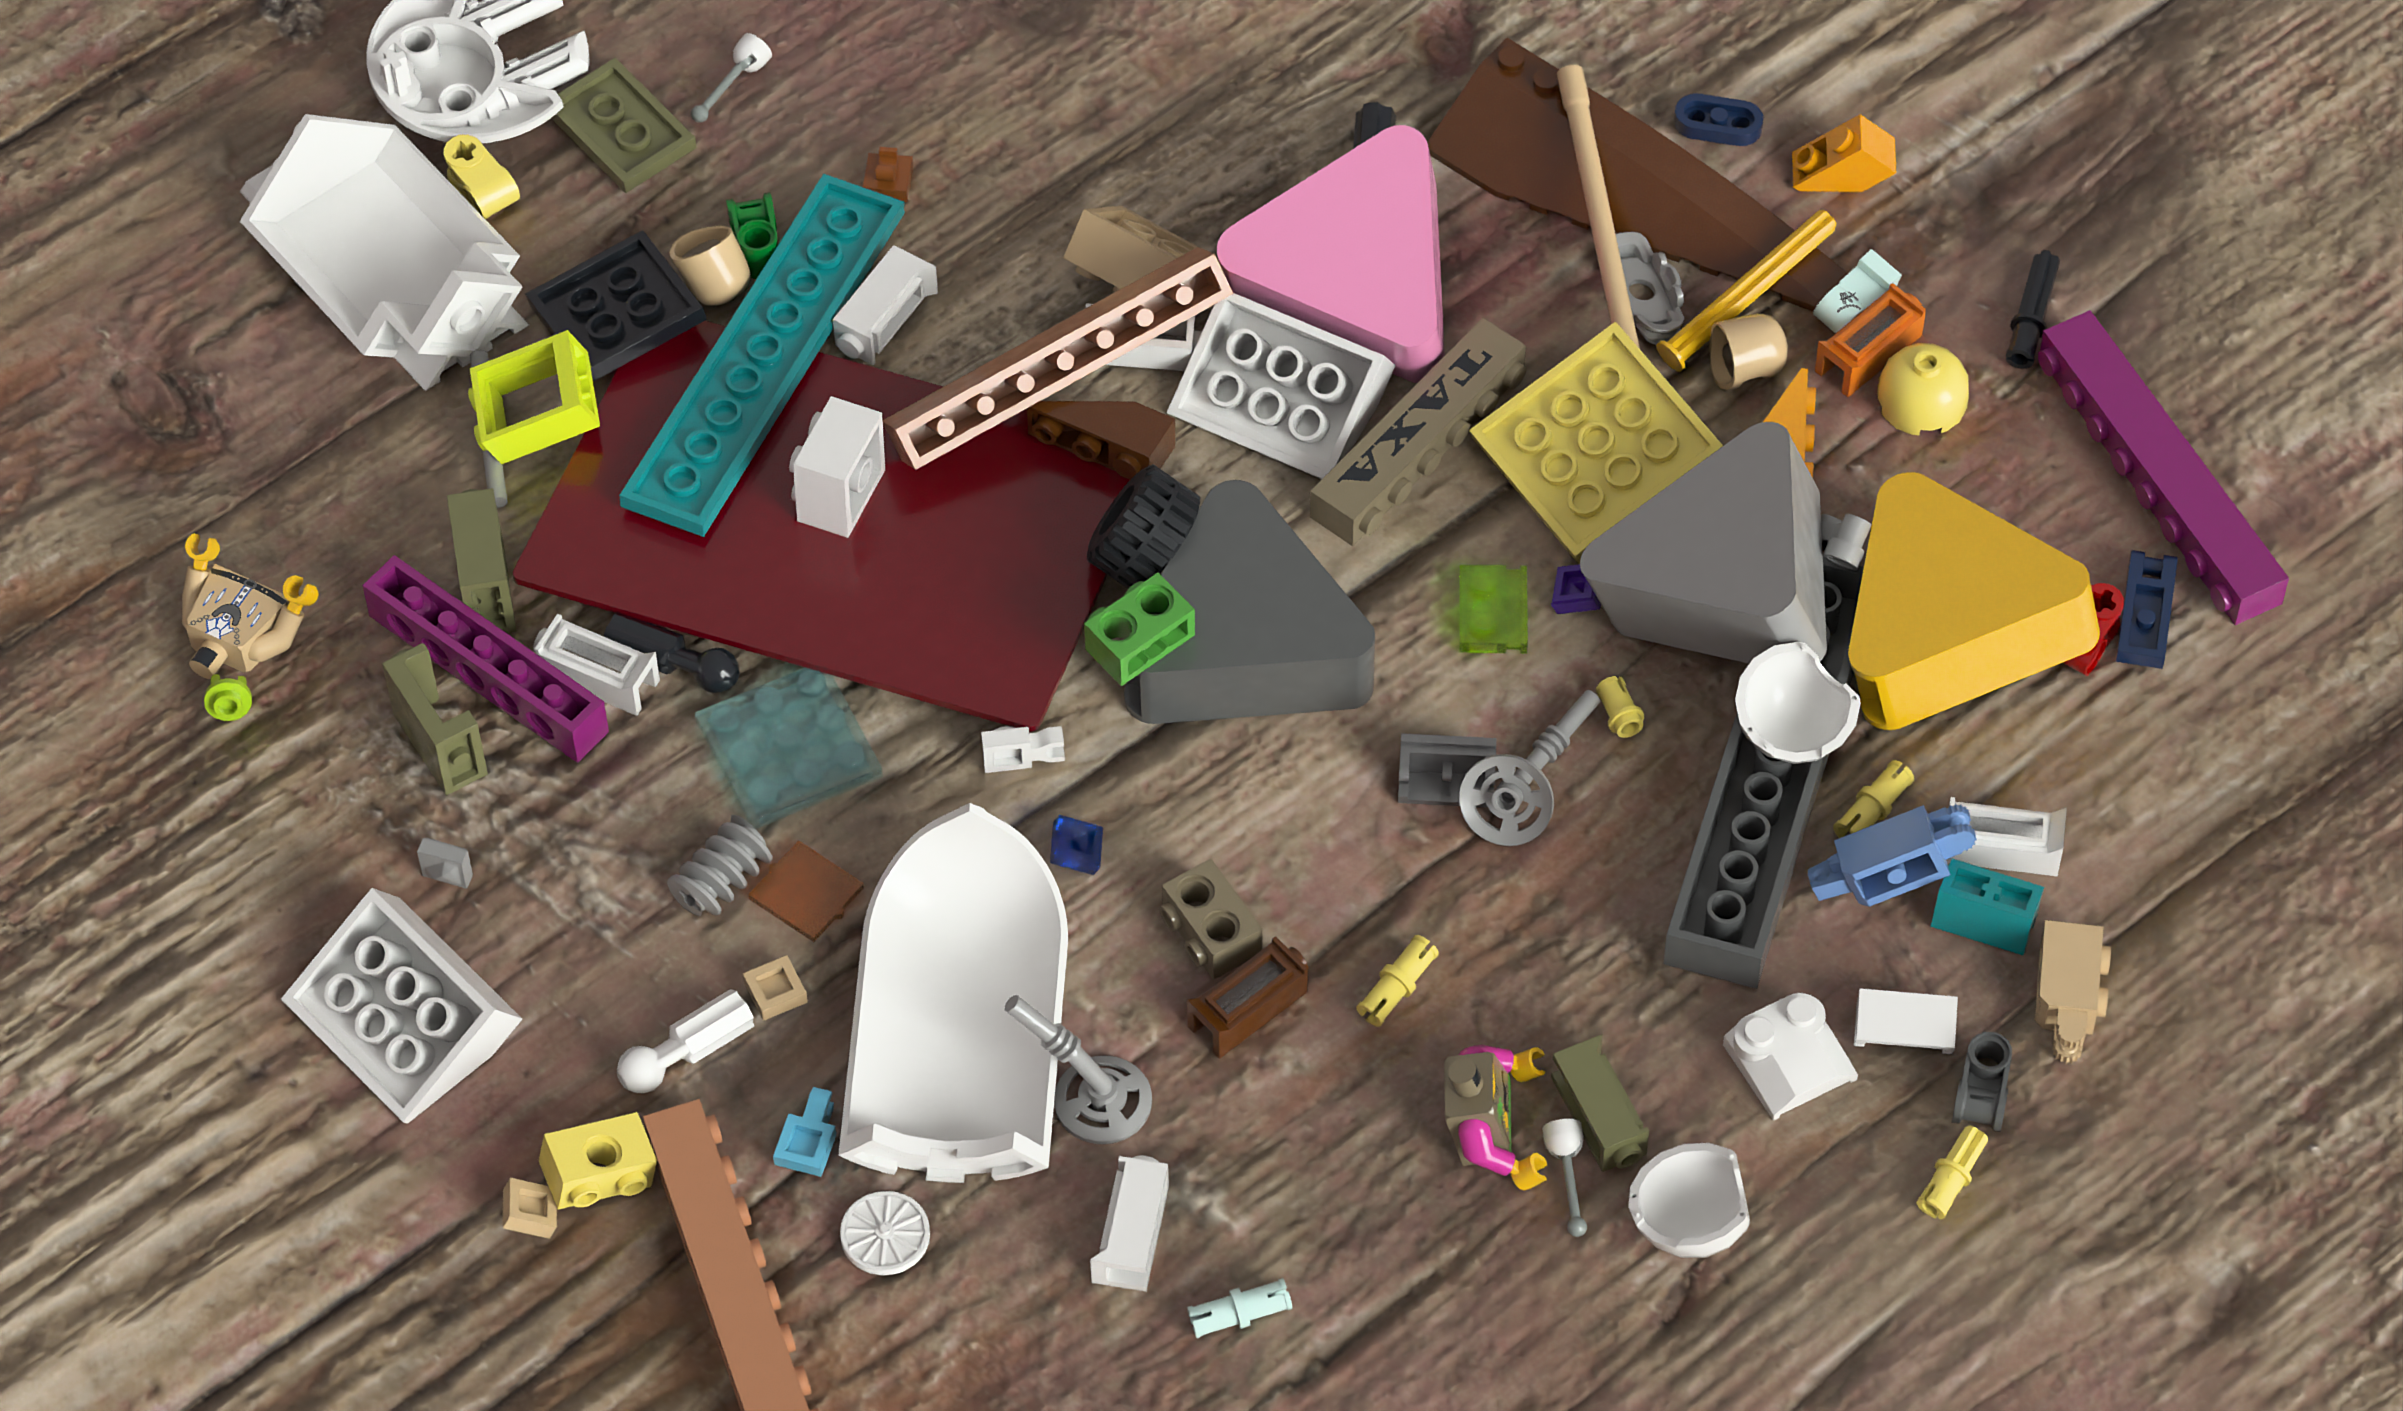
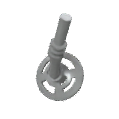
M1586 690L1555 726L1549 725L1545 732L1539 736V739L1535 740L1532 744L1533 751L1526 759L1510 754H1498L1486 757L1470 768L1461 783L1459 804L1465 821L1477 835L1494 844L1516 846L1532 841L1545 830L1553 814L1554 796L1551 785L1541 770L1548 762L1554 763L1557 756L1561 755L1564 748L1570 745V736L1599 705L1601 701L1594 692ZM1497 766L1498 771L1490 774L1485 779L1481 788L1474 787L1478 777L1483 772ZM1503 779L1496 790H1489L1490 785L1495 780ZM1533 779L1537 782L1540 790H1531L1529 784ZM1522 801L1529 803L1522 813L1515 814ZM1486 803L1494 815L1503 819L1501 828H1496L1485 821L1477 811L1476 806ZM1536 806L1541 808L1538 818L1528 827L1519 830L1518 824L1529 818Z
M1018 995L1012 996L1006 1002L1005 1011L1039 1037L1043 1048L1049 1050L1053 1056H1057V1059L1062 1063L1069 1062L1072 1065L1059 1079L1054 1098L1055 1112L1058 1120L1071 1135L1088 1143L1112 1144L1131 1137L1142 1128L1151 1112L1152 1092L1147 1078L1140 1069L1132 1063L1114 1056L1090 1057L1081 1047V1040L1061 1023H1051ZM1099 1066H1111L1118 1068L1126 1072L1128 1076L1125 1077L1123 1074L1116 1070L1109 1068H1100ZM1080 1074L1084 1080L1080 1084L1078 1098L1067 1101L1068 1087L1073 1079ZM1127 1092H1139L1138 1106L1134 1113L1126 1119L1120 1111L1126 1104ZM1081 1114L1091 1121L1108 1122L1109 1127H1093L1081 1122L1077 1117Z

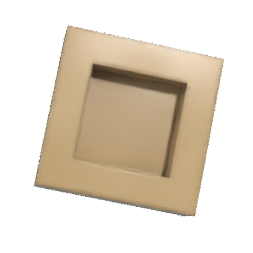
M787 955L743 973L744 984L763 1021L808 1003L807 993Z
M510 1178L503 1189V1228L550 1239L557 1228V1206L549 1186Z

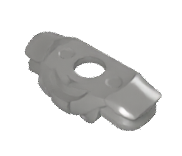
M1638 232L1616 234L1634 324L1648 342L1656 345L1661 340L1667 342L1681 330L1680 327L1684 322V315L1680 310L1684 304L1680 276L1675 267L1667 263L1663 252L1653 253L1648 240ZM1633 284H1644L1653 291L1654 297L1649 300H1639L1630 293L1629 287Z

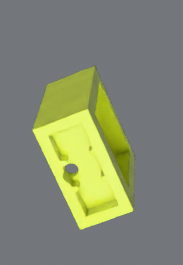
M568 330L470 368L472 388H469L468 395L471 405L476 411L478 425L474 426L475 438L483 451L488 450L501 464L600 427L588 351ZM557 374L562 406L507 427L502 395Z

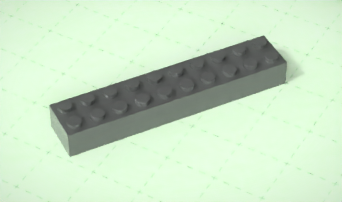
M1823 557L1827 651L1820 663L1835 680L1842 684L1846 683L1850 687L1854 671L1850 665L1848 650L1864 567L1859 566L1858 570H1849ZM1738 713L1736 714L1667 931L1663 964L1740 985L1758 988L1829 754L1817 761L1797 764L1768 757L1758 750L1743 733Z

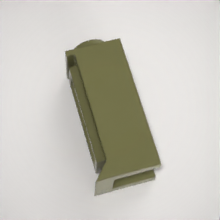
M1603 1034L1553 1053V1060L1559 1070L1552 1072L1551 1078L1573 1119L1581 1122L1583 1138L1601 1171L1604 1172L1614 1167H1630L1637 1163L1644 1155H1647L1649 1130L1647 1127L1643 1128L1640 1117L1605 1053L1601 1055Z

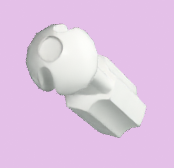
M730 989L670 1025L669 1039L652 1049L645 1046H636L627 1049L620 1057L617 1065V1076L624 1088L635 1093H648L655 1090L663 1081L665 1068L680 1059L694 1064L753 1028L754 1017L747 1003L740 997L737 991Z

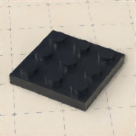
M643 230L525 293L530 307L552 336L568 330L588 351L593 381L707 320L702 305Z

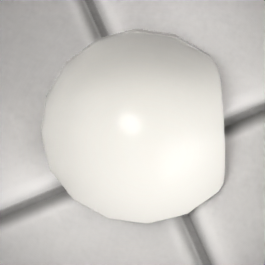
M1803 642L1774 645L1754 657L1740 676L1735 697L1740 727L1750 742L1766 756L1792 764L1817 761L1843 745L1856 726L1861 704L1859 695L1846 683L1842 684L1835 680L1822 666L1819 656Z
M1711 1143L1682 1144L1660 1152L1641 1167L1630 1186L1628 1207L1637 1229L1656 1248L1680 1258H1706L1728 1249L1748 1229L1750 1224L1737 1156L1733 1150Z

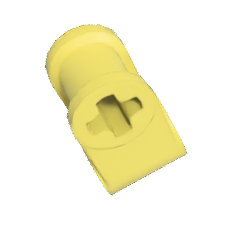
M467 134L452 137L446 143L444 159L449 166L447 169V180L484 219L520 199L518 187L512 176L503 166L498 164L480 140Z

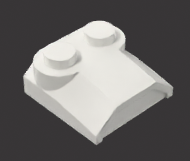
M1791 994L1743 1017L1737 1025L1724 1035V1048L1772 1120L1778 1119L1781 1114L1849 1081L1852 1083L1858 1079L1857 1072L1825 1021L1826 1013L1822 1003L1809 994Z

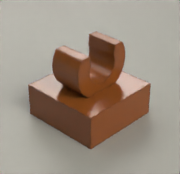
M879 147V154L868 153L863 187L908 202L913 173V156L898 155V149L891 147Z

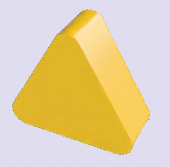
M1915 472L1901 473L1889 478L1881 486L1877 494L1848 650L1850 665L1855 673L1861 697L1862 713L1872 726L1883 730L1900 729L2085 654L2097 644L2100 630L2089 573L2084 564L1923 474Z

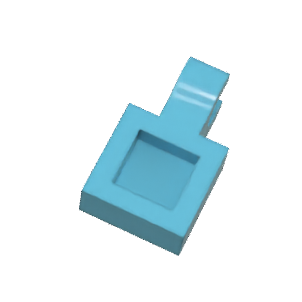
M813 1087L803 1117L788 1113L773 1155L775 1165L822 1177L837 1135L835 1125L828 1124L834 1109V1102H830L832 1091Z

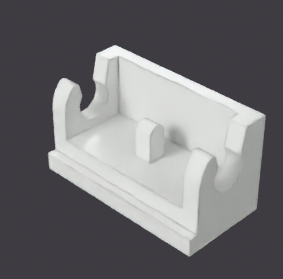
M1860 988L1856 1003L1854 1046L1864 1047L1865 1043L1942 1049L1943 1054H1952L1955 1049L1958 997Z

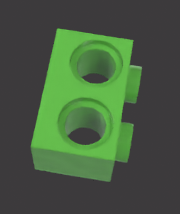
M1156 573L1145 582L1139 581L1133 584L1123 597L1110 606L1101 607L1091 614L1087 622L1084 623L1085 650L1120 686H1123L1195 636V609L1159 573ZM1159 612V613H1161V614L1152 615V614H1149V613ZM1113 638H1124L1123 640H1112Z

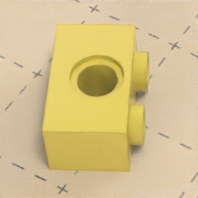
M638 1112L544 1134L539 1164L559 1210L571 1206L587 1207L600 1199L616 1195L632 1196L642 1192L644 1189L652 1186L657 1158ZM593 1163H600L605 1165V1167L596 1166Z

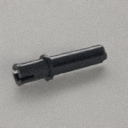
M2042 250L2041 254L2034 255L2019 312L2011 320L2010 327L2013 334L2005 357L2006 362L2015 368L2027 369L2034 364V356L2039 338H2042L2043 330L2047 329L2044 319L2060 264L2059 257L2052 255L2049 250Z

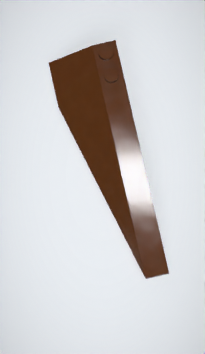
M1506 38L1478 66L1427 142L1430 156L1495 197L1510 201L1511 197L1530 203L1529 209L1545 215L1549 211L1571 218V224L1588 230L1591 225L1568 115L1563 107L1557 79L1559 69L1511 39ZM1587 87L1590 100L1589 111L1615 234L1638 232L1648 240L1653 253L1663 252L1667 259L1678 263L1682 258L1699 264L1700 271L1714 276H1718L1719 272L1740 279L1795 231L1755 199L1688 151ZM1815 248L1768 290L1782 294L1781 299L1783 301L1814 312L1823 297L1838 285L1848 273L1818 248Z

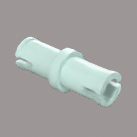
M1281 1278L1276 1282L1243 1292L1240 1291V1288L1229 1290L1230 1296L1194 1307H1187L1196 1338L1238 1324L1242 1329L1250 1326L1251 1320L1283 1310L1293 1309L1289 1292H1286L1287 1286L1284 1279Z

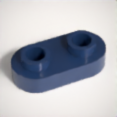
M1695 93L1686 95L1677 102L1674 125L1681 135L1690 139L1734 146H1747L1760 138L1763 127V114L1758 106L1748 101Z

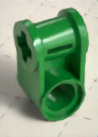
M770 192L763 193V197L760 199L736 203L733 199L726 200L730 228L747 260L750 278L754 279L758 278L778 246L776 218Z

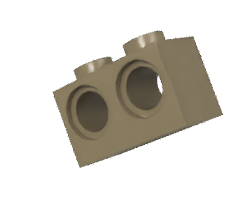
M1212 859L1162 884V906L1159 907V911L1165 925L1172 932L1178 930L1186 941L1185 948L1191 961L1197 967L1203 965L1213 980L1244 964L1263 950L1262 927ZM1192 901H1199L1204 904L1200 906H1190L1187 903ZM1218 936L1230 938L1222 942L1213 940V938Z

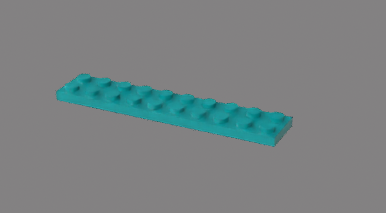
M826 174L822 175L619 495L621 507L696 535L705 536L833 330V318L859 288L905 214L904 201Z

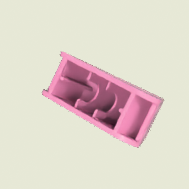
M1396 125L1384 129L1233 224L1219 238L1217 256L1233 293L1382 354L1395 364L1392 374L1413 383H1418L1445 356L1437 188L1428 144L1425 137L1418 130L1405 125Z

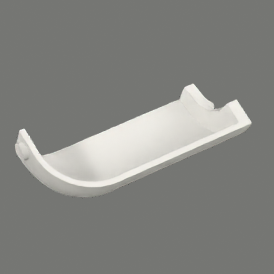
M968 803L930 822L915 833L901 847L885 869L874 890L866 912L862 932L838 1155L859 1165L894 1175L897 1167L926 1172V1181L964 1183L965 1174L992 1172V1178L997 1181L1032 1174L1049 1167L1058 1059L1057 1056H1053L1049 1050L1041 1046V1039L1007 1013L1004 1007L1012 996L1018 995L1051 1023H1061L1068 947L1066 912L1056 881L1038 851L1016 829L989 814L980 806Z

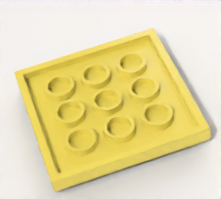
M1616 321L1469 430L1475 442L1578 564L1580 563L1583 551L1593 540L1723 447L1721 442Z

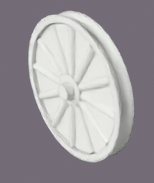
M893 1191L874 1192L857 1200L845 1213L840 1227L841 1244L847 1258L859 1269L876 1275L897 1274L915 1265L926 1252L930 1240L928 1217L923 1208L907 1195Z

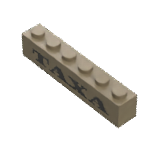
M1482 318L1310 491V518L1352 546L1365 534L1371 535L1381 524L1384 514L1394 504L1396 506L1401 505L1409 496L1412 486L1423 475L1429 476L1433 473L1441 460V456L1451 446H1459L1468 435L1470 427L1480 417L1486 418L1491 414L1497 405L1498 398L1508 388L1515 389L1521 383L1527 371L1525 366L1526 345L1490 321Z

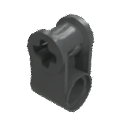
M1982 1032L1971 1039L1967 1050L1963 1076L1959 1080L1952 1123L1959 1124L1962 1120L1992 1125L1994 1131L2001 1132L2008 1095V1088L2006 1087L2012 1058V1047L2009 1041L2001 1034ZM1989 1058L1998 1063V1065L1985 1066L1978 1059Z

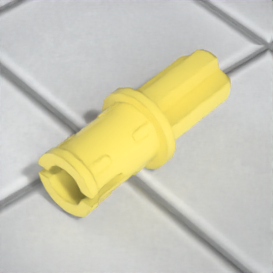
M1966 1126L1947 1157L1936 1161V1171L1916 1203L1925 1214L1933 1218L1944 1219L1962 1187L1970 1184L1972 1177L1969 1172L1988 1142V1137L1984 1132L1974 1126Z

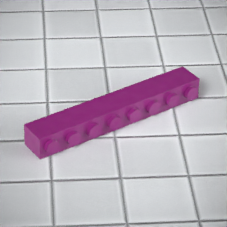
M2091 310L2043 330L2041 347L2038 352V360L2042 370L2047 376H2053L2061 387L2068 406L2078 410L2086 421L2087 429L2093 440L2098 443L2101 442L2111 455V461L2115 470L2121 476L2125 475L2135 488L2140 504L2145 509L2152 511L2160 522L2162 533L2167 541L2175 543L2182 552L2191 574L2196 578L2200 577L2210 591L2211 599L2216 608L2221 612L2225 611L2236 626L2283 604L2289 577Z

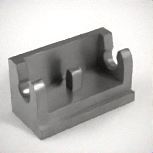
M1401 734L1398 803L1460 806L1459 792L1465 775L1480 760L1496 755L1497 738ZM1495 767L1483 772L1478 777L1474 787L1481 788L1485 779L1495 772ZM1495 781L1490 785L1489 790H1494ZM1483 803L1476 807H1487V805Z

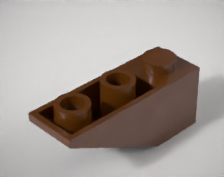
M1039 401L1027 408L1029 435L1034 436L1044 444H1053L1072 452L1084 461L1095 462L1112 469L1127 479H1132L1139 471L1152 464L1161 469L1175 448V418L1135 401Z

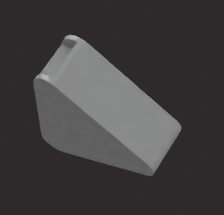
M1762 422L1747 428L1593 540L1582 553L1580 568L1616 631L1624 636L1749 664L1754 657L1772 646L1792 642L1806 643L1819 656V661L1826 654L1820 491L1788 430L1781 424Z

